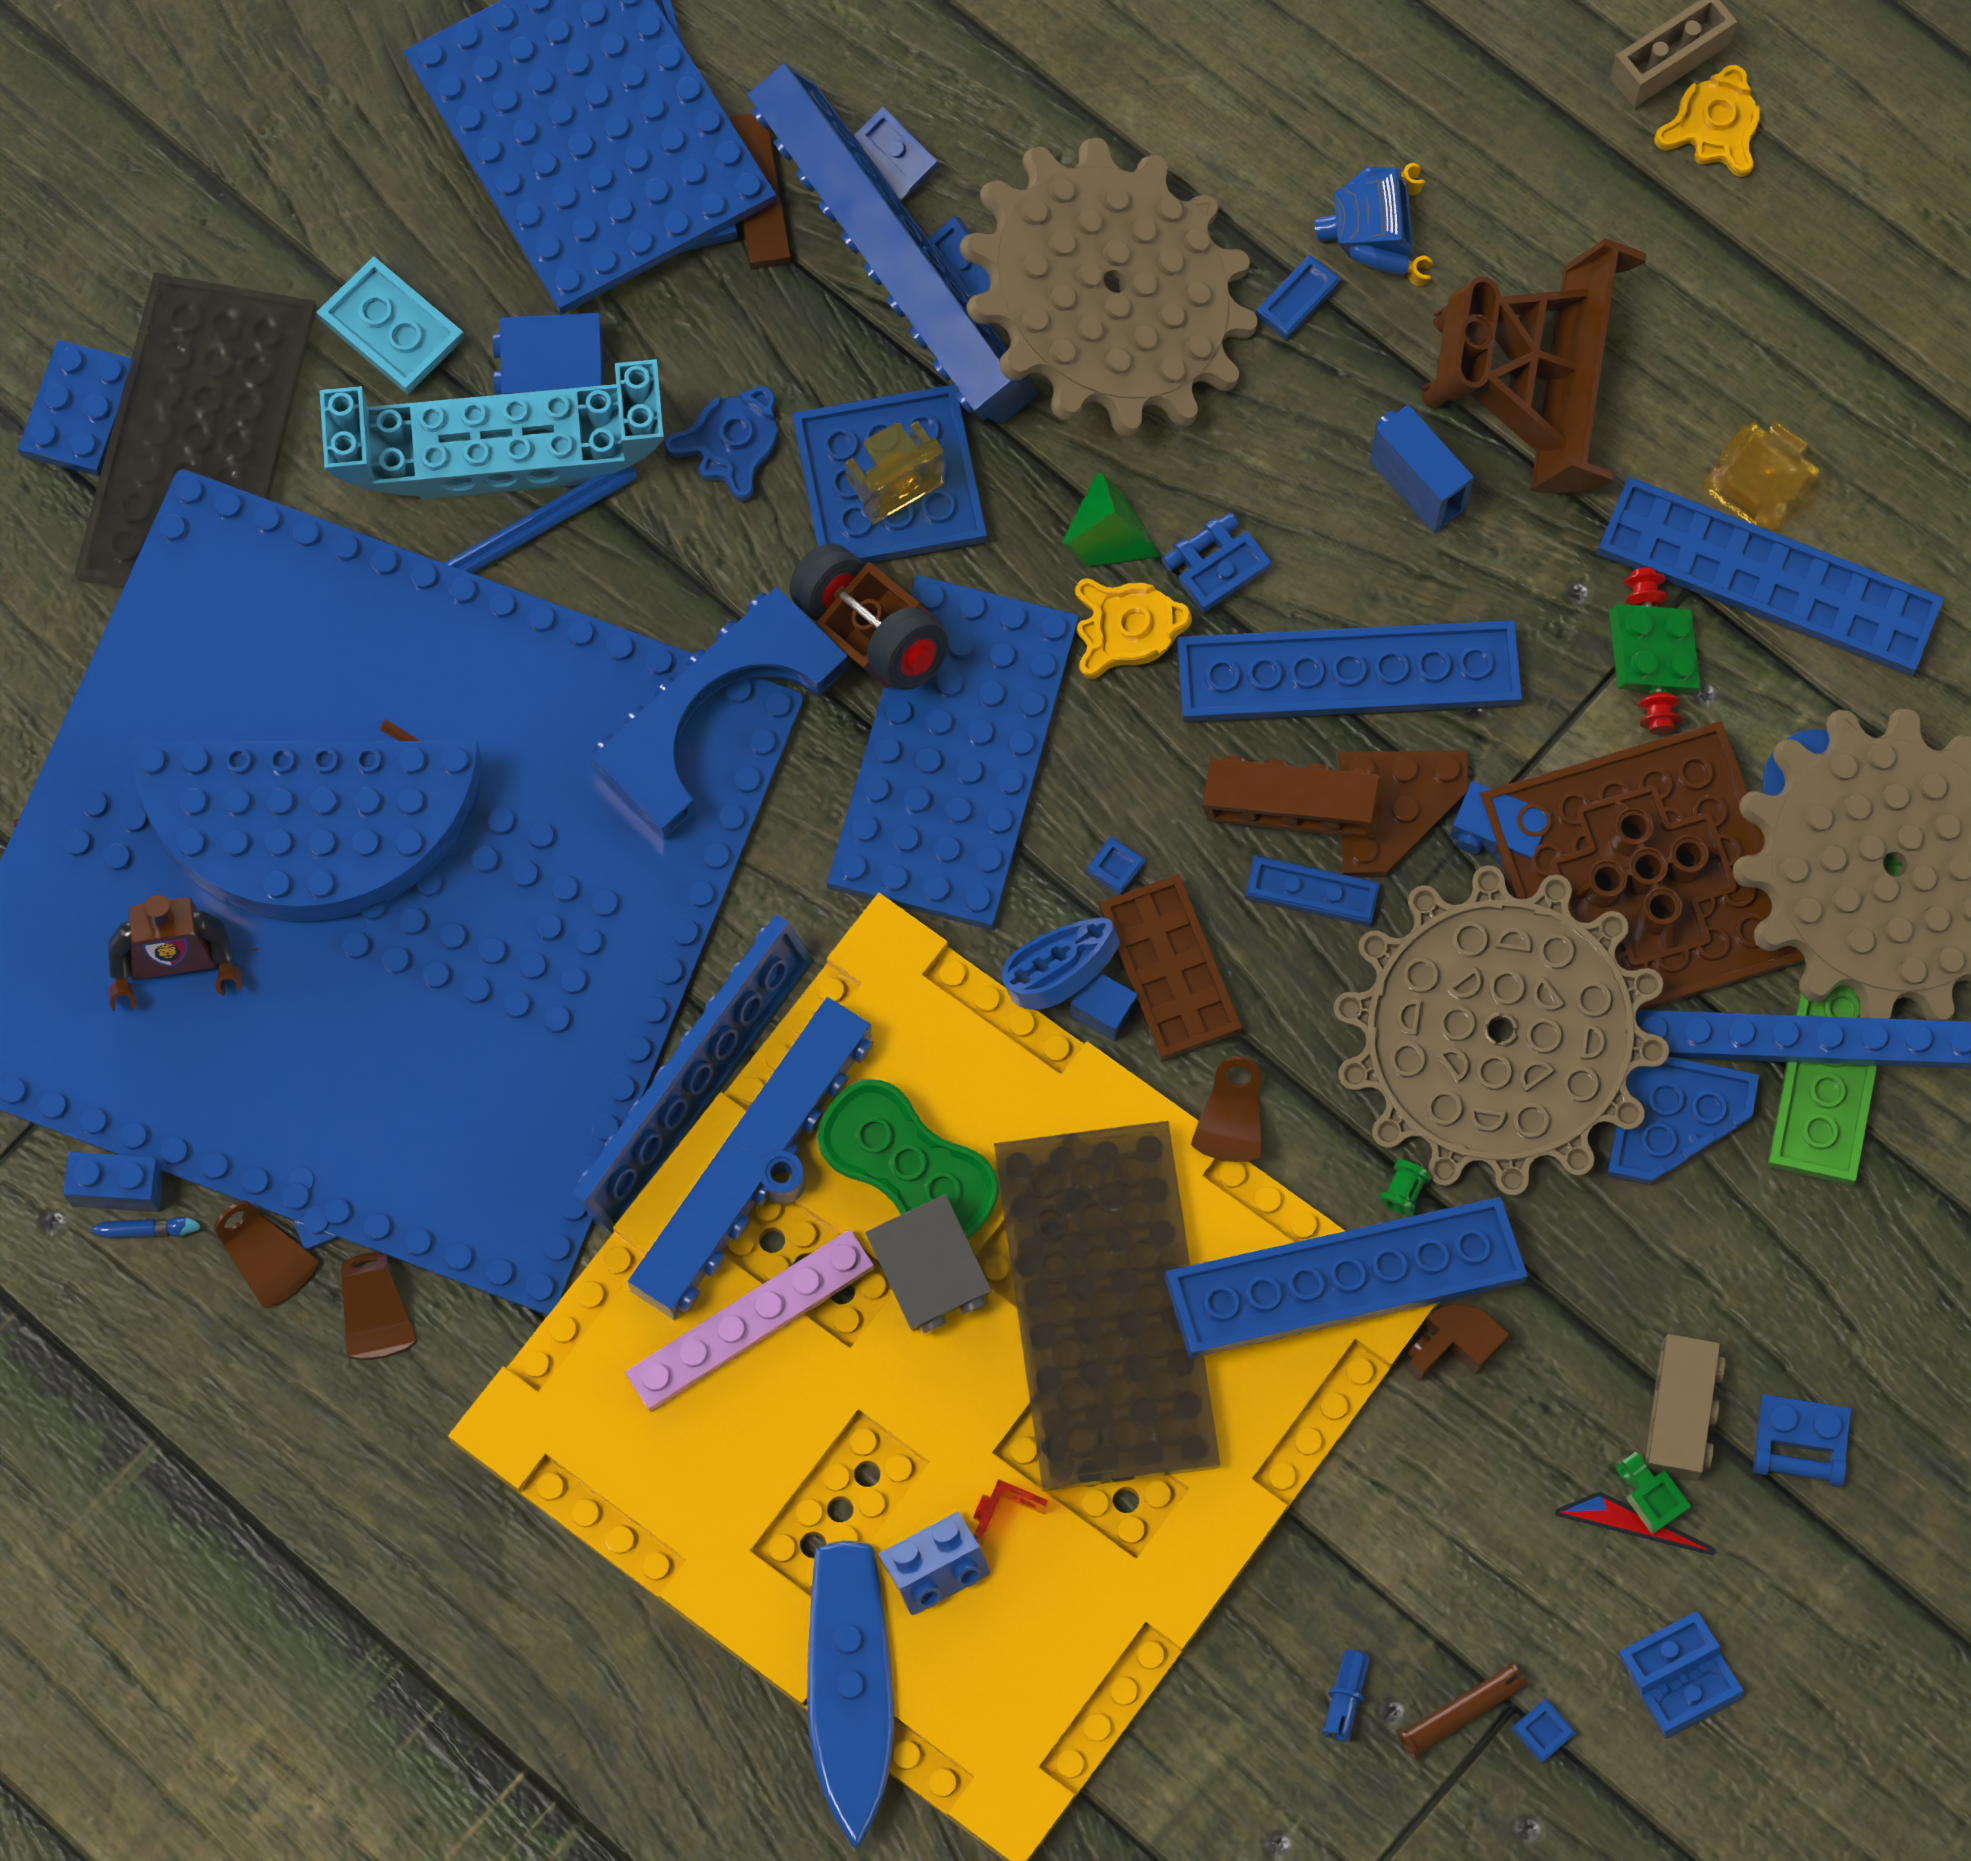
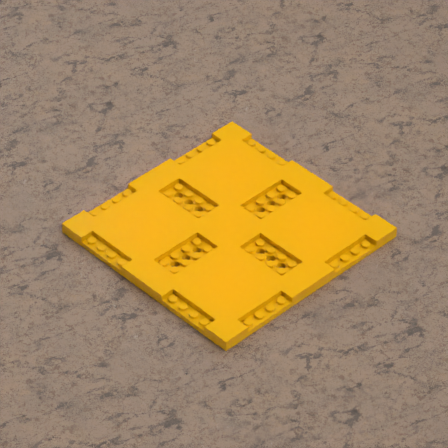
M878 893L829 954L827 964L725 1093L720 1092L614 1225V1233L507 1368L503 1366L453 1428L448 1438L453 1445L807 1712V1662L814 1558H809L802 1553L801 1543L809 1535H818L826 1541V1544L839 1541H855L872 1545L875 1551L884 1608L894 1698V1737L889 1774L1004 1861H1029L1419 1332L1427 1317L1440 1302L1189 1359L1164 1279L1166 1271L1344 1232L1345 1230L1249 1161H1223L1204 1155L1193 1148L1191 1142L1199 1122L1196 1118L1088 1041L1083 1044L1037 1010L1017 1006L1011 1000L1004 986L949 948L948 941L881 893ZM826 997H829L871 1024L872 1037L870 1040L874 1042L873 1046L860 1064L854 1061L846 1073L849 1076V1080L845 1088L863 1079H877L894 1085L909 1099L917 1115L929 1130L946 1141L978 1152L994 1169L999 1181L997 1203L983 1226L967 1239L992 1293L984 1296L987 1304L965 1315L958 1308L944 1315L947 1321L946 1324L925 1334L922 1333L920 1327L911 1331L865 1233L901 1214L895 1204L879 1189L867 1183L848 1178L832 1169L818 1147L817 1127L812 1134L805 1131L796 1144L800 1147L797 1157L802 1163L805 1179L804 1190L800 1197L788 1204H777L768 1198L762 1205L756 1202L747 1215L750 1218V1222L742 1236L737 1241L731 1238L723 1249L722 1253L725 1254V1258L717 1272L712 1277L706 1274L698 1285L697 1289L700 1290V1294L692 1308L687 1313L680 1311L675 1320L630 1292L627 1281ZM830 1096L821 1110L825 1112L834 1098ZM779 1172L774 1175L773 1180L778 1183H784L791 1178V1175L787 1172ZM1074 1189H1083L1090 1194L1092 1201L1089 1206L1079 1210L1072 1208L1067 1203L1066 1197ZM1048 1223H1058L1064 1228L1066 1235L1060 1242L1051 1244L1042 1239L1040 1231ZM849 1229L873 1263L874 1270L850 1284L855 1290V1295L850 1302L838 1304L831 1298H828L649 1412L627 1378L625 1371L793 1266L801 1258L807 1257ZM768 1232H778L785 1238V1244L777 1252L770 1253L764 1251L760 1246L762 1236ZM1022 1257H1031L1038 1262L1040 1269L1035 1276L1023 1278L1015 1272L1014 1264ZM1047 1439H1061L1067 1446L1065 1456L1059 1460L1046 1458L1042 1453L1041 1447ZM870 1464L878 1468L880 1479L874 1486L863 1487L856 1482L854 1476L860 1466ZM1094 1464L1101 1469L1103 1478L1098 1485L1093 1487L1085 1486L1078 1480V1470L1083 1465ZM1122 1490L1133 1492L1139 1500L1138 1507L1130 1513L1118 1511L1113 1504V1498L1118 1492ZM843 1499L851 1503L854 1508L851 1518L845 1522L833 1521L828 1515V1508L832 1502ZM958 1511L980 1546L990 1573L975 1584L961 1589L939 1601L934 1606L911 1615L878 1553Z

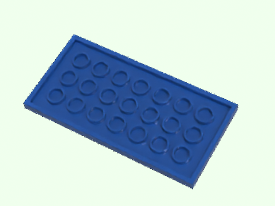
M916 575L911 596L943 624L942 628L948 637L947 654L939 670L923 685L910 690H901L890 686L889 689L883 688L828 877L827 889L873 900L878 893H881L902 908L993 930L1075 637L1079 615Z

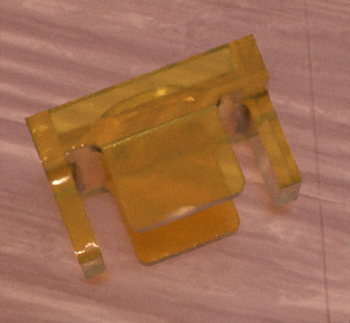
M918 421L910 424V437L900 423H894L864 441V448L876 464L866 471V477L853 458L845 462L846 477L862 500L864 512L873 525L944 484V451L935 437L929 438Z
M1752 422L1749 427L1744 425L1722 451L1716 467L1704 480L1701 489L1747 522L1773 532L1817 478L1820 470L1804 459L1808 447L1807 443L1782 425L1774 422L1768 432Z

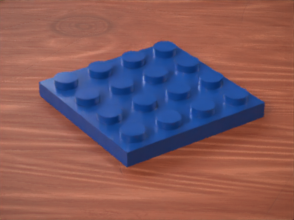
M955 384L792 413L817 547L827 543L839 544L866 564L868 562L872 563L987 542V534L960 403L955 396V393H957Z

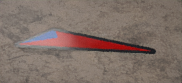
M1596 1492L1555 1510L1556 1516L1707 1555H1714L1715 1549L1712 1546L1669 1525L1664 1526L1652 1535L1633 1507L1602 1492Z

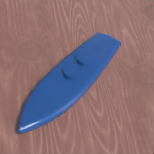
M839 1541L818 1547L814 1555L808 1640L807 1706L814 1766L822 1792L837 1824L853 1847H859L862 1844L876 1817L885 1793L892 1760L894 1698L887 1629L874 1548L872 1545L862 1542Z

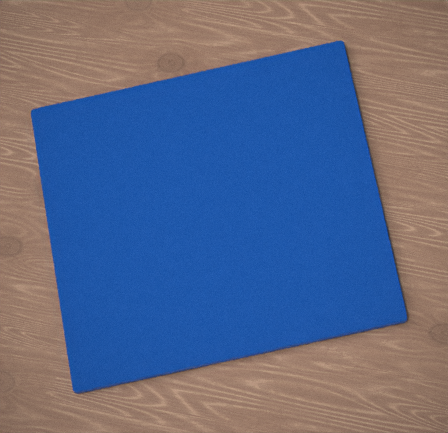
M179 470L172 480L0 860V1112L115 1155L156 1157L160 1163L159 1170L163 1173L238 1201H249L254 1207L303 1224V1215L308 1209L320 1207L323 1209L324 1218L329 1223L324 1230L328 1234L548 1316L563 1296L593 1222L592 1217L572 1193L576 1189L581 1175L592 1167L603 1152L606 1141L617 1133L627 1119L632 1105L641 1099L646 1091L803 704L802 695L795 690L757 677L741 680L720 689L695 710L681 733L676 751L675 766L683 787L694 800L695 812L664 840L593 770L591 757L594 755L592 752L594 747L603 737L608 734L614 736L625 726L624 720L631 711L640 705L645 708L656 698L654 695L655 691L665 680L670 677L676 679L687 669L685 665L693 653L188 470ZM386 719L420 741H477L482 756L480 781L471 811L469 810L459 830L460 834L443 859L425 877L388 902L383 900L373 906L361 909V913L331 920L301 922L262 917L249 913L248 910L227 901L225 903L198 886L178 867L159 841L141 804L132 766V742L399 741L380 730ZM153 895H162L168 900L183 897L190 898L199 911H205L221 920L224 924L234 955L231 963L239 966L243 971L241 991H238L234 980L225 979V996L217 992L215 984L219 970L218 964H215V968L133 980L131 976L128 977V982L134 987L135 1008L131 1010L129 997L121 995L115 999L116 1011H113L110 1007L108 995L109 987L115 982L114 978L110 977L109 939L121 923L129 921V908L131 906L144 904ZM258 948V950H254V951H245V950H250V949ZM303 1167L312 1172L314 1185L309 1191L301 1183L288 1184V1176L294 1169Z

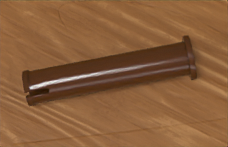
M1509 1663L1507 1667L1405 1731L1402 1728L1396 1730L1399 1741L1407 1754L1414 1761H1418L1420 1753L1515 1693L1526 1689L1527 1683L1523 1676L1508 1685L1505 1684L1506 1680L1520 1672L1516 1665Z

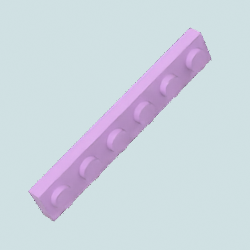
M849 1229L625 1371V1374L649 1412H651L874 1270V1265Z

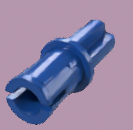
M1347 1649L1343 1653L1335 1687L1330 1688L1328 1693L1332 1699L1325 1726L1322 1730V1735L1327 1738H1331L1332 1734H1336L1334 1740L1341 1742L1350 1741L1357 1706L1363 1704L1364 1701L1361 1690L1369 1663V1657L1361 1651Z

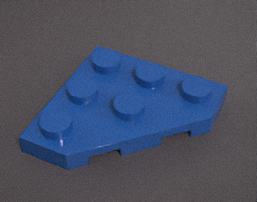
M1668 1056L1667 1060L1658 1067L1635 1068L1626 1078V1088L1630 1095L1642 1104L1644 1119L1637 1128L1632 1130H1624L1615 1125L1606 1176L1650 1185L1751 1119L1753 1114L1759 1074Z

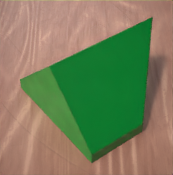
M1096 473L1062 544L1085 566L1162 557L1128 498L1103 473Z

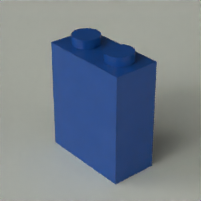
M599 313L500 317V333H493L494 358H501V371H494L493 373L495 395L604 385L603 335Z
M1409 404L1398 412L1391 410L1382 416L1375 425L1376 431L1372 441L1373 446L1369 462L1435 534L1466 510L1474 476Z

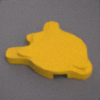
M1729 65L1720 73L1712 75L1708 81L1697 85L1694 82L1684 93L1679 104L1677 116L1656 131L1654 137L1656 146L1661 150L1669 151L1685 144H1692L1696 148L1694 159L1698 164L1706 165L1722 162L1733 175L1738 177L1748 176L1754 164L1749 151V142L1755 135L1758 126L1760 107L1759 105L1756 106L1755 101L1750 95L1751 89L1747 84L1746 71L1737 65Z
M1085 578L1080 580L1076 585L1075 594L1082 604L1093 611V615L1089 619L1080 621L1076 626L1079 637L1087 645L1086 652L1080 660L1079 668L1087 679H1096L1105 671L1115 666H1136L1154 661L1163 655L1177 636L1186 631L1191 625L1192 615L1185 604L1174 602L1150 584L1128 583L1119 587H1106L1092 579Z

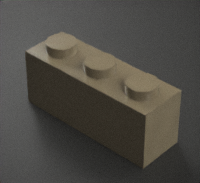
M1699 0L1616 54L1610 79L1635 108L1730 46L1738 21L1720 0Z
M1667 1334L1662 1341L1644 1461L1652 1474H1660L1665 1470L1669 1477L1696 1481L1702 1474L1703 1469H1710L1713 1444L1707 1443L1708 1427L1716 1426L1719 1413V1400L1712 1399L1714 1384H1721L1725 1369V1358L1718 1357L1720 1343Z

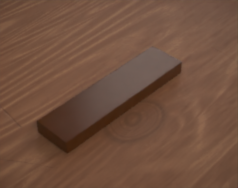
M752 113L728 116L776 193L777 198L776 203L742 220L750 269L790 264L791 258L769 129H765Z

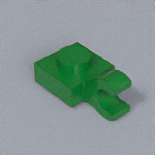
M1637 1452L1631 1454L1615 1467L1620 1477L1635 1489L1626 1499L1652 1535L1691 1507L1667 1472L1664 1470L1654 1477Z

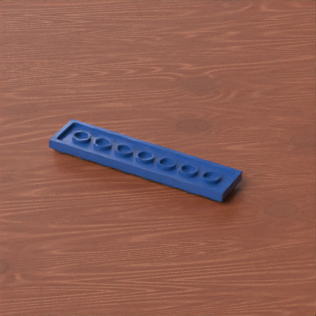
M1514 620L1177 637L1182 722L1520 705L1522 700Z
M775 914L769 924L758 932L753 946L745 957L734 965L729 979L718 994L708 1001L704 1013L694 1027L683 1035L678 1049L667 1064L660 1067L657 1071L654 1082L643 1097L632 1105L627 1119L617 1133L606 1141L603 1152L589 1170L581 1175L577 1187L572 1194L596 1224L610 1235L614 1233V1225L719 1094L814 962L789 921Z
M1501 1197L1168 1270L1165 1273L1164 1279L1189 1359L1518 1285L1525 1283L1528 1275Z

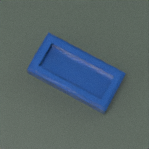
M1309 254L1260 305L1255 315L1260 321L1287 341L1340 286L1341 279Z

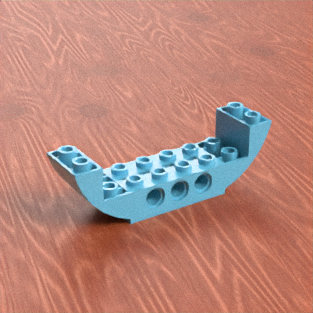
M657 359L615 363L616 384L371 407L367 405L362 386L320 390L324 468L338 479L358 487L395 495L419 496L421 500L581 485L595 476L612 474L630 467L647 457L664 439Z

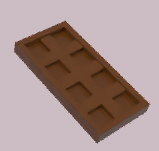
M1180 874L1099 902V910L1102 917L1112 921L1119 936L1120 945L1116 952L1131 990L1137 993V1005L1160 1062L1241 1033V1024Z

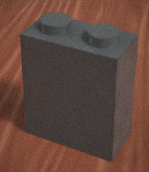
M946 1194L865 1232L911 1331L920 1327L922 1333L925 1334L946 1324L947 1321L944 1315L958 1308L965 1315L987 1304L984 1296L992 1293L991 1288Z

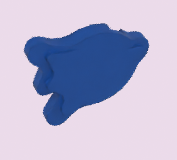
M758 386L748 392L739 393V397L721 399V396L715 398L704 407L691 427L666 437L664 447L667 455L673 459L693 456L701 457L702 461L698 467L701 479L725 482L733 498L737 501H748L754 493L753 480L755 474L768 462L775 451L778 441L777 426L773 413L776 404L774 393L767 387Z

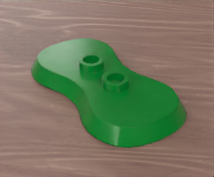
M863 1079L850 1084L835 1097L820 1120L817 1130V1144L826 1162L838 1173L879 1189L895 1204L901 1215L946 1194L967 1239L973 1236L991 1215L999 1195V1181L990 1163L978 1152L946 1141L929 1130L917 1115L909 1099L894 1085L877 1079Z

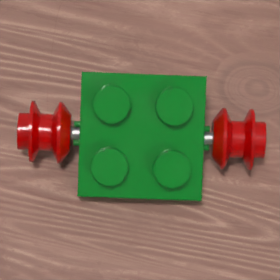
M1639 568L1632 571L1631 576L1623 581L1624 587L1633 590V594L1625 599L1627 605L1616 604L1609 609L1617 687L1623 690L1649 691V694L1637 704L1640 710L1647 711V716L1639 722L1640 726L1649 729L1651 734H1667L1674 731V726L1682 722V716L1673 713L1672 708L1680 704V699L1670 693L1693 695L1701 689L1692 612L1687 609L1658 607L1668 598L1666 592L1658 590V586L1666 581L1665 576L1661 573H1656L1654 568Z

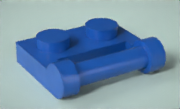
M1762 1395L1759 1404L1752 1472L1767 1475L1768 1471L1828 1480V1485L1842 1487L1846 1473V1452L1851 1408ZM1771 1444L1827 1452L1830 1453V1460L1827 1463L1771 1454L1770 1446Z

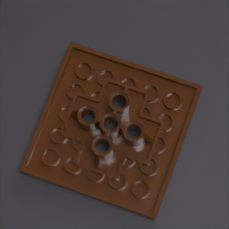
M1722 721L1480 793L1498 843L1496 850L1500 856V861L1514 898L1528 899L1535 895L1546 877L1555 874L1562 875L1568 879L1572 887L1568 910L1576 921L1590 923L1609 911L1619 912L1626 918L1629 929L1626 937L1618 944L1615 950L1617 963L1621 968L1628 971L1645 968L1653 969L1663 979L1661 994L1657 998L1642 1004L1638 1010H1648L1805 962V957L1795 947L1786 946L1769 952L1759 948L1755 942L1754 930L1771 913V899L1761 889L1747 888L1739 885L1734 879L1732 871L1735 861L1740 857L1758 854L1763 849L1765 843L1764 835L1759 827L1744 819L1740 812V801L1748 791ZM1506 794L1528 803L1519 811L1517 823L1520 830L1528 836L1537 837L1542 835L1533 858L1527 859L1509 851L1491 800L1492 798ZM1537 808L1544 812L1547 817V824L1543 830L1530 832L1524 828L1522 815L1526 810ZM1629 824L1639 829L1641 838H1627L1623 834L1621 826ZM1683 851L1687 855L1693 856L1696 865L1693 867L1683 866L1677 860L1676 853ZM1644 864L1649 868H1653L1656 877L1653 879L1642 878L1636 872L1635 866ZM1604 876L1606 879L1612 880L1615 884V890L1606 892L1599 889L1595 884L1594 878ZM1658 903L1660 906L1666 907L1670 917L1667 919L1656 918L1651 913L1649 905Z

